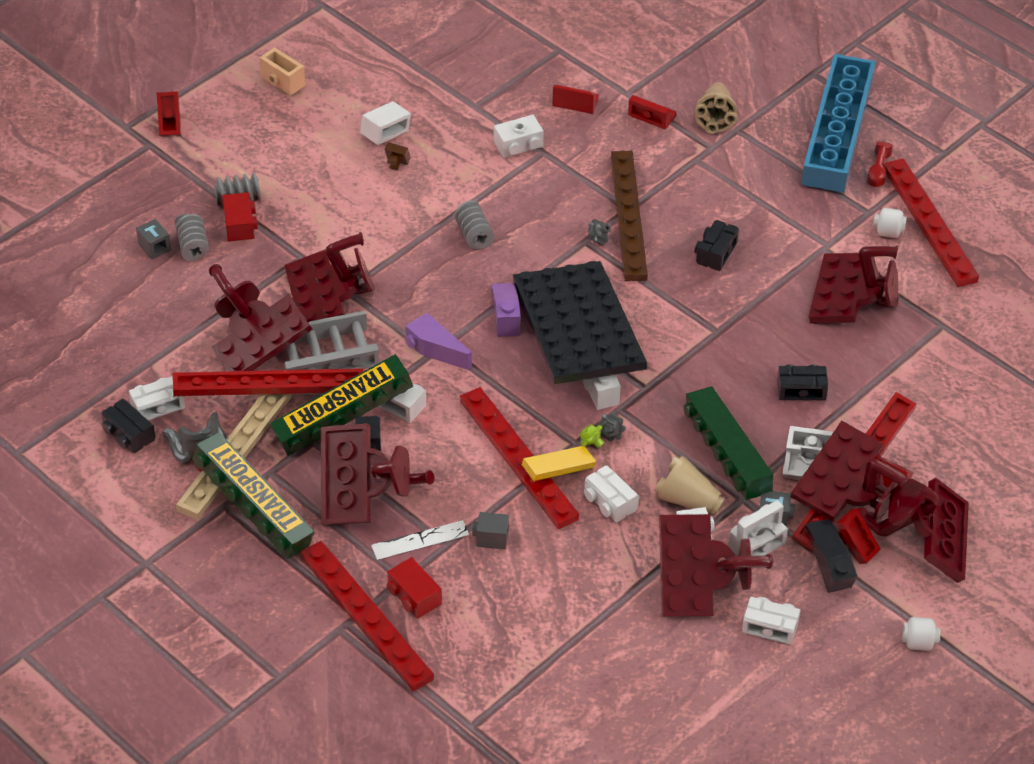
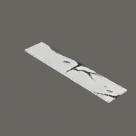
M462 520L372 544L371 546L377 560L464 537L469 535Z

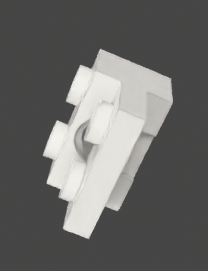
M790 426L783 478L800 480L833 432Z
M776 500L769 505L762 506L757 512L741 518L738 525L730 531L728 546L738 556L742 539L750 540L751 556H765L785 545L788 528L782 523L784 506Z

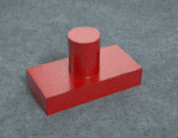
M851 509L836 523L840 530L838 533L845 545H849L859 564H867L881 550L858 509Z

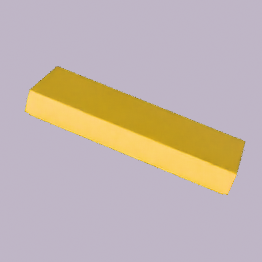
M585 446L524 458L522 466L533 481L591 469L596 464L595 459Z

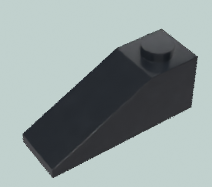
M825 519L806 523L805 527L828 593L852 588L858 576L850 553L831 520Z

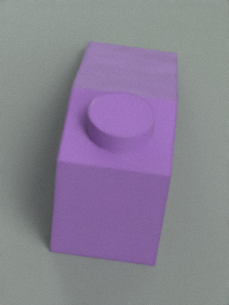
M491 284L497 337L520 335L521 316L515 284Z
M428 313L405 326V341L410 348H414L419 354L467 370L472 368V352Z

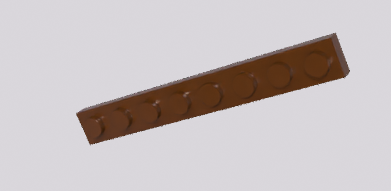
M611 151L625 281H647L648 273L633 151Z

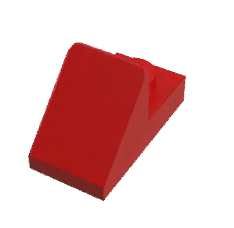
M156 92L159 136L180 135L181 113L179 92Z

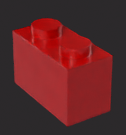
M249 192L222 195L228 242L255 239L254 230L258 229L257 216H252V214H256L255 202L250 201Z
M413 557L387 571L388 583L386 585L389 592L393 596L396 595L401 600L404 609L407 612H412L417 619L442 605V588Z

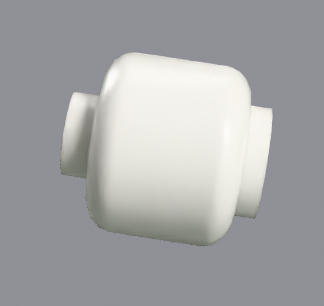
M882 208L880 214H875L873 227H877L879 236L898 238L900 234H904L907 217L904 216L901 210Z
M911 617L908 623L904 622L902 643H906L907 648L910 650L931 651L934 643L940 642L941 630L936 628L935 621L931 618Z

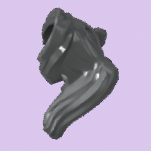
M217 412L212 413L207 420L206 428L200 431L192 432L182 426L178 433L171 428H166L162 432L169 442L174 457L182 464H187L193 459L198 443L218 432L227 440L220 426Z

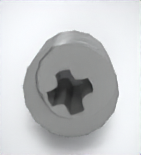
M252 173L250 180L246 174H243L242 181H240L238 175H234L233 182H231L229 176L225 177L224 183L220 177L216 178L214 186L217 205H219L222 195L249 192L251 201H254L255 194L261 200L259 179L255 173Z
M472 200L462 203L455 211V219L468 246L476 250L487 248L494 240V233L479 203Z
M181 214L176 217L175 226L182 257L187 261H196L209 250L203 219L197 214Z

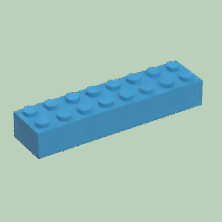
M834 54L804 162L801 185L845 193L873 82L876 61Z

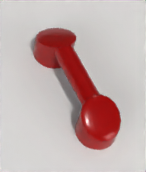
M876 142L875 154L877 158L875 165L869 169L867 178L868 184L873 187H880L885 182L886 170L883 166L885 158L890 157L893 150V145L889 142Z

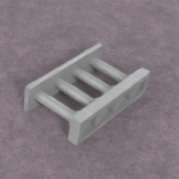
M366 311L308 322L313 330L286 348L290 361L285 362V370L366 369L378 364L377 344L367 345L363 330H367ZM354 332L358 347L345 350L340 335ZM331 337L336 352L322 354L318 339ZM308 342L313 356L299 359L295 344Z

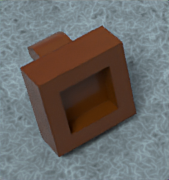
M387 142L384 150L388 159L387 163L390 164L389 169L398 171L401 163L408 165L411 158L408 147Z

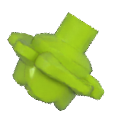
M592 424L586 426L579 435L582 439L580 444L582 446L593 444L597 449L604 444V441L600 438L602 426L598 425L595 427Z

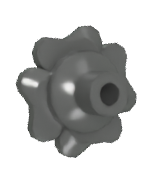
M593 219L588 224V237L594 243L604 245L609 240L607 234L611 228L608 224H604L603 221Z
M613 412L609 415L604 414L601 422L598 423V425L602 426L600 435L606 437L610 442L614 441V439H621L622 433L626 430V427L622 425L623 418L617 417Z

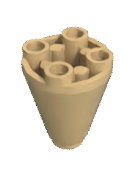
M717 82L712 84L699 99L695 107L697 123L709 134L726 131L737 121L738 109L736 103L723 83Z
M682 455L679 459L675 456L668 467L670 474L666 479L662 477L655 488L656 492H658L657 498L690 509L706 507L708 514L716 515L725 498L720 496L721 493L686 457Z

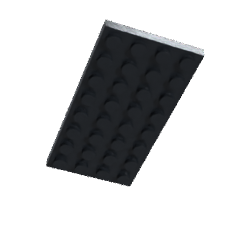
M589 261L583 264H569L564 267L545 268L538 271H524L519 274H513V283L554 384L647 370L646 358L601 261Z

